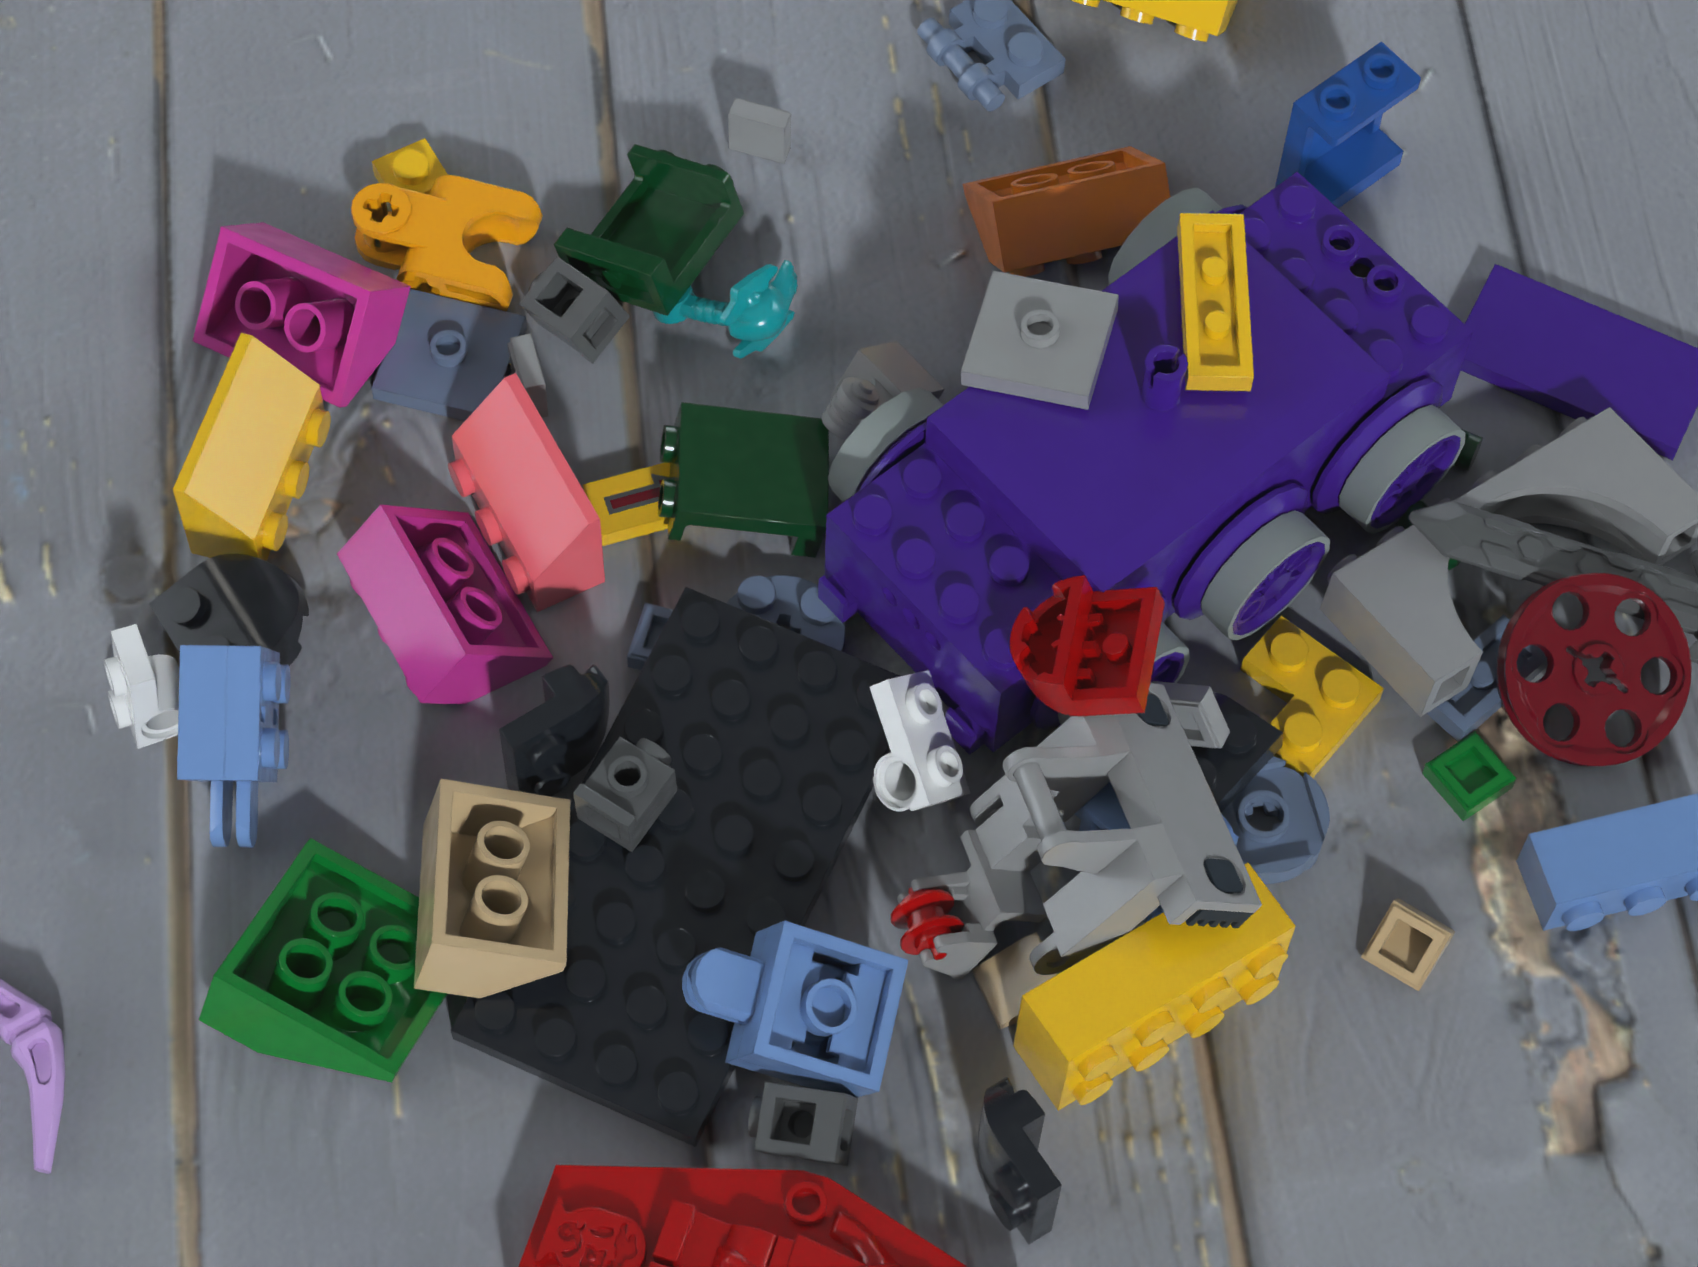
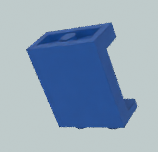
M1381 41L1296 100L1292 107L1275 187L1298 172L1333 205L1340 208L1398 167L1404 151L1379 129L1382 116L1387 110L1419 88L1421 77Z

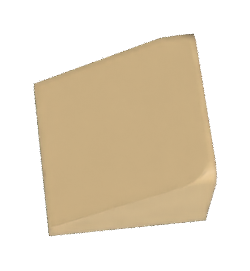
M1397 898L1391 903L1361 958L1415 990L1420 991L1454 936L1455 931Z
M1037 932L1021 938L973 968L972 973L999 1030L1017 1023L1022 995L1058 975L1057 973L1040 975L1032 967L1029 960L1030 953L1042 942Z

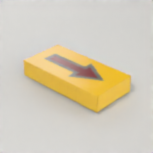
M660 463L582 484L585 494L600 518L602 546L668 529V517L658 516V499L662 479H670V463Z

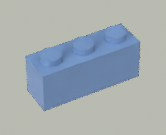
M1698 793L1528 834L1516 862L1543 931L1561 926H1566L1568 931L1583 930L1599 923L1606 915L1628 911V914L1631 916H1640L1659 909L1668 900L1688 895L1692 901H1698Z

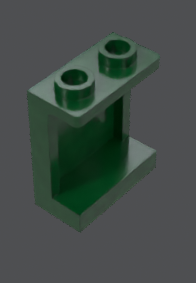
M634 144L627 153L634 171V178L591 234H586L567 227L554 243V247L560 259L606 289L615 299L668 316L743 216L744 211L730 174L722 168L713 164L703 165L683 159L666 150H653Z
M681 402L674 426L664 425L660 445V462L670 463V479H662L658 499V516L668 517V540L681 541L684 529L689 525L791 536V555L816 558L826 534V515L828 514L829 430L823 424L822 419Z

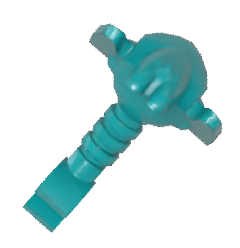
M784 260L779 271L775 265L767 264L747 275L730 289V302H721L696 296L690 285L668 316L653 312L659 322L665 324H677L689 318L704 323L727 326L733 338L742 340L733 350V356L741 359L753 351L762 352L793 319L795 312L789 310V307L798 287L797 274L791 261ZM777 273L775 280L769 284L770 280Z

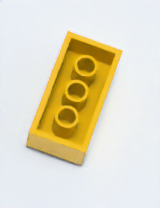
M1248 862L1244 865L1262 906L1239 928H1232L1231 924L1227 928L1221 927L1220 924L1216 927H1210L1209 923L1205 926H1198L1197 922L1193 926H1188L1186 921L1181 925H1171L1168 923L1163 912L1022 995L1013 1047L1058 1111L1077 1100L1079 1105L1091 1103L1110 1089L1113 1085L1112 1078L1132 1066L1137 1072L1151 1067L1169 1051L1168 1044L1189 1033L1191 1038L1204 1035L1221 1022L1225 1015L1223 1011L1241 1000H1244L1246 1005H1252L1265 998L1278 986V977L1283 963L1288 958L1287 950L1296 926Z

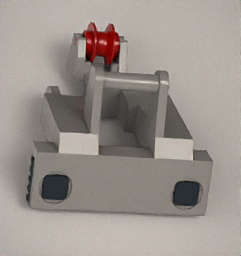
M1150 683L1145 713L1071 716L1037 747L1021 748L1008 755L1003 761V769L1006 774L977 798L970 807L971 816L978 828L976 830L967 829L960 837L972 866L965 872L914 879L911 882L912 887L908 889V892L898 895L899 904L892 911L890 921L896 928L907 930L900 939V947L905 953L919 955L924 967L952 976V979H963L998 944L993 930L1002 921L1039 923L1048 916L1054 932L1032 950L1029 960L1037 974L1051 975L1068 969L1081 958L1090 956L1129 933L1160 905L1168 923L1171 925H1181L1186 921L1188 926H1193L1197 922L1198 926H1205L1209 923L1210 927H1216L1220 924L1221 927L1227 928L1231 924L1232 928H1239L1262 906V903L1164 685ZM1111 781L1131 829L1067 830L1064 823ZM1041 861L1044 865L1081 871L1045 903H1042L1030 873Z

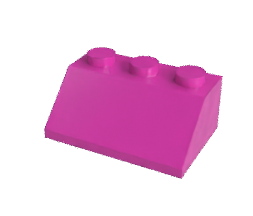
M264 222L221 226L192 341L230 358L240 333L252 335L320 385L324 401L339 408L347 407L395 345L411 286Z
M380 504L337 553L350 577L352 588L362 598L378 627L379 636L389 646L405 675L407 686L417 696L420 703L467 704L547 666L553 659L552 654L517 594L513 591L507 577L469 512Z

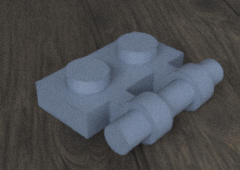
M965 0L950 9L949 25L953 29H944L932 17L923 21L917 30L918 35L927 44V54L939 66L946 65L959 79L958 88L971 101L978 100L988 112L996 110L1004 102L1005 95L999 89L1002 85H1005L1019 100L1064 73L1066 59L1012 0ZM973 50L985 64L975 63L967 53Z

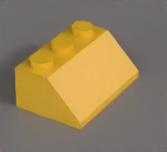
M240 333L173 487V493L190 551L193 554L208 558L223 554H244L267 561L271 550L278 551L281 548L288 527L286 513L292 498L300 499L309 478V464L307 462L314 446L319 448L323 446L330 428L331 415L329 411L324 409L320 385L252 335Z

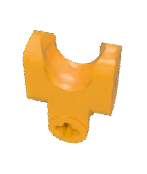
M443 175L435 179L429 195L400 188L390 183L368 185L356 194L351 206L352 219L357 227L355 244L358 253L365 261L392 270L398 269L399 272L396 280L411 286L410 289L506 312L513 293L505 273L495 265L486 264L474 259L470 253L477 247L492 242H503L513 245L526 244L536 234L543 217L541 209L533 197L524 192L455 175ZM386 202H389L391 204L392 212L387 211ZM375 239L380 240V247L376 246Z

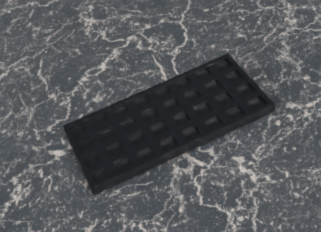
M685 587L582 781V784L586 783L619 737L633 745H636L641 738H645L659 745L672 758V763L669 767L675 770L677 792L633 852L579 820L573 798L570 804L566 966L563 972L481 999L468 997L451 1028L453 1039L696 1147L736 1067L735 1065L725 1063L734 1022L696 1011L689 1006L682 990L683 974L687 965L697 955L715 948L722 947L750 956L756 932L782 921L805 926L874 786L873 772L875 765L882 756L891 752L869 687L887 679L900 677V675ZM626 774L620 785L632 786L638 781Z

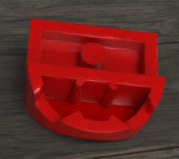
M1085 575L1074 576L1054 583L1052 585L1054 595L1041 603L1034 611H1031L1028 607H1024L1020 611L1011 630L1010 651L1026 684L1040 701L1051 709L1070 716L1145 713L1165 602L1157 587L1105 590L1103 593L1101 591H1093Z

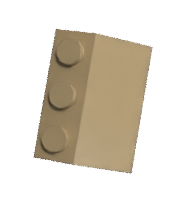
M440 779L423 824L414 989L481 999L563 972L567 962L569 799Z

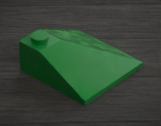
M310 838L213 975L199 1021L257 1053L392 1083L447 996V993L414 989L419 897Z

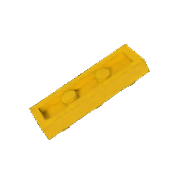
M1180 213L1177 236L1183 353L1187 357L1188 362L1185 374V390L1251 391L1254 380L1244 214Z

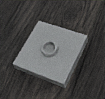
M993 271L961 368V385L1088 410L1118 311L1119 295Z

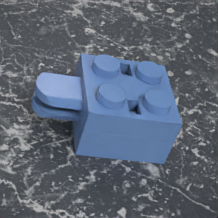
M180 645L177 780L211 782L209 834L213 847H227L230 842L233 782H236V838L239 847L253 848L255 846L258 826V782H277L278 769H287L289 734L288 730H279L278 727L279 704H288L290 698V667L288 664H280L279 652L262 646Z
M782 921L756 932L750 956L722 947L697 955L687 965L683 974L682 990L687 1004L696 1011L734 1022L725 1063L807 1088L845 1093L858 1098L880 1091L909 960L788 921Z

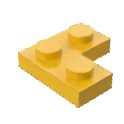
M1282 615L1243 658L1240 669L1287 703L1270 723L1283 732L1282 747L1274 757L1285 760V767L1295 770L1302 777L1305 772L1312 778L1315 777L1380 701L1384 690L1382 686Z

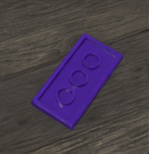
M1495 264L1465 322V325L1473 331L1460 371L1573 419L1585 417L1589 420L1610 407L1658 455L1673 461L1698 407V348Z

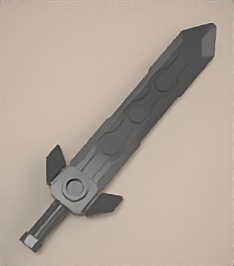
M1455 501L1441 503L1410 513V522L1443 556L1519 581L1527 580L1545 586L1552 581L1572 575L1609 573L1632 579L1644 585L1670 607L1683 631L1695 636L1697 640L1691 645L1689 650L1691 662L1698 664V550H1694L1690 555L1696 577L1623 553L1616 554L1536 529L1528 523ZM1631 599L1623 600L1617 606L1616 611L1644 619L1641 606Z

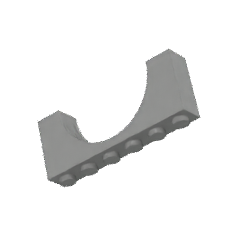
M1610 407L1589 420L1585 417L1577 418L1561 432L1557 439L1544 447L1540 444L1532 445L1516 459L1512 466L1499 474L1495 471L1485 473L1470 487L1467 493L1454 500L1458 503L1525 523L1553 524L1577 529L1610 542L1630 556L1658 565H1663L1693 546L1698 538V494ZM1445 498L1437 502L1435 505L1449 502L1451 500L1449 498ZM1414 525L1407 529H1404L1403 526H1398L1385 534L1374 549L1359 558L1355 554L1349 555L1333 567L1327 576L1329 585L1320 610L1421 717L1468 687L1483 651L1472 640L1462 625L1452 602L1448 584V562L1450 558L1443 556Z

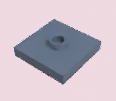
M410 289L396 343L382 360L371 387L373 399L465 421L505 377L510 375L507 343L510 342L511 337L525 334L527 330L526 316Z

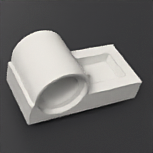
M137 624L111 631L114 657L104 659L103 661L111 691H108V697L118 728L130 726L137 749L177 736L179 667L175 658L164 654L148 656Z
M926 670L895 677L870 686L869 688L891 753L882 756L878 760L873 772L874 789L880 801L893 811L910 809L912 812L970 794L963 772V764L953 743L942 710L941 698L935 689L930 671Z

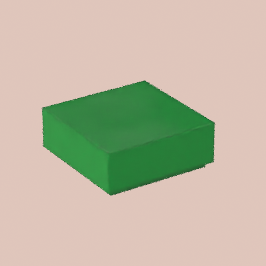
M1476 731L1426 763L1422 772L1423 776L1462 821H1465L1511 790L1517 779Z

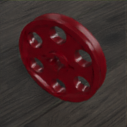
M1587 573L1563 577L1546 584L1532 593L1517 608L1506 625L1498 648L1496 665L1500 698L1510 721L1526 741L1545 755L1558 761L1579 766L1617 765L1636 759L1656 747L1674 728L1684 710L1690 691L1692 673L1688 642L1683 628L1670 607L1644 585L1632 579L1609 573ZM1563 593H1571L1576 596L1581 602L1583 609L1581 621L1570 630L1559 626L1552 612L1554 602ZM1626 599L1637 602L1644 613V623L1641 630L1632 636L1622 633L1615 623L1617 606ZM1529 645L1540 648L1547 658L1546 673L1536 682L1525 680L1517 669L1518 655L1523 648ZM1578 656L1585 659L1599 658L1601 656L1603 660L1599 669L1606 675L1605 679L1613 683H1606L1604 681H1590L1586 683L1584 680L1588 676L1589 671L1582 665L1583 661ZM1653 657L1665 662L1670 670L1669 685L1659 694L1650 693L1641 682L1642 667ZM1557 703L1566 706L1573 717L1571 733L1560 741L1550 738L1543 726V718L1546 711ZM1616 710L1627 712L1634 720L1635 725L1633 738L1628 744L1621 747L1611 743L1605 731L1608 717Z

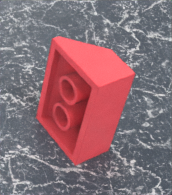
M516 373L509 375L494 388L452 435L455 461L448 463V469L459 494L463 498L472 495L480 510L475 511V518L488 545L492 546L499 543L506 559L502 560V566L513 591L517 595L526 592L534 608L539 612L605 582L601 523L598 514Z

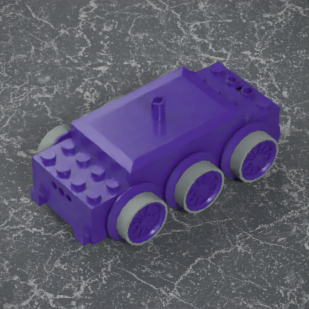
M1298 172L1294 173L1248 208L1243 204L1222 208L1207 193L1196 187L1182 190L1163 201L1139 223L1126 238L1114 257L1108 274L1109 286L1102 290V292L1119 295L1118 311L1088 410L974 387H968L943 405L930 391L916 388L898 394L866 417L845 440L832 461L828 482L831 490L843 503L826 515L825 573L819 578L818 598L842 623L858 613L915 673L926 670L930 671L936 691L941 700L949 707L946 710L945 719L950 734L969 755L984 744L992 752H995L1031 723L1037 728L1050 730L1062 725L1071 717L1051 709L1036 697L1018 670L1010 651V634L1018 614L1024 607L1034 611L1041 603L1053 596L1052 585L1070 577L1085 575L1093 591H1101L1103 593L1105 590L1157 587L1165 602L1150 683L1153 681L1177 683L1185 671L1190 654L1189 648L1164 624L1169 616L1176 613L1180 618L1192 620L1205 615L1228 639L1236 641L1252 635L1270 623L1296 599L1321 568L1330 550V539L1304 515L1305 511L1313 506L1317 511L1327 515L1343 509L1365 531L1374 534L1398 522L1411 505L1418 501H1423L1442 481L1456 462L1465 444L1466 433L1439 408L1452 398L1473 331ZM1180 213L1244 214L1254 380L1251 391L1185 390V374L1188 362L1187 357L1183 353L1177 236Z

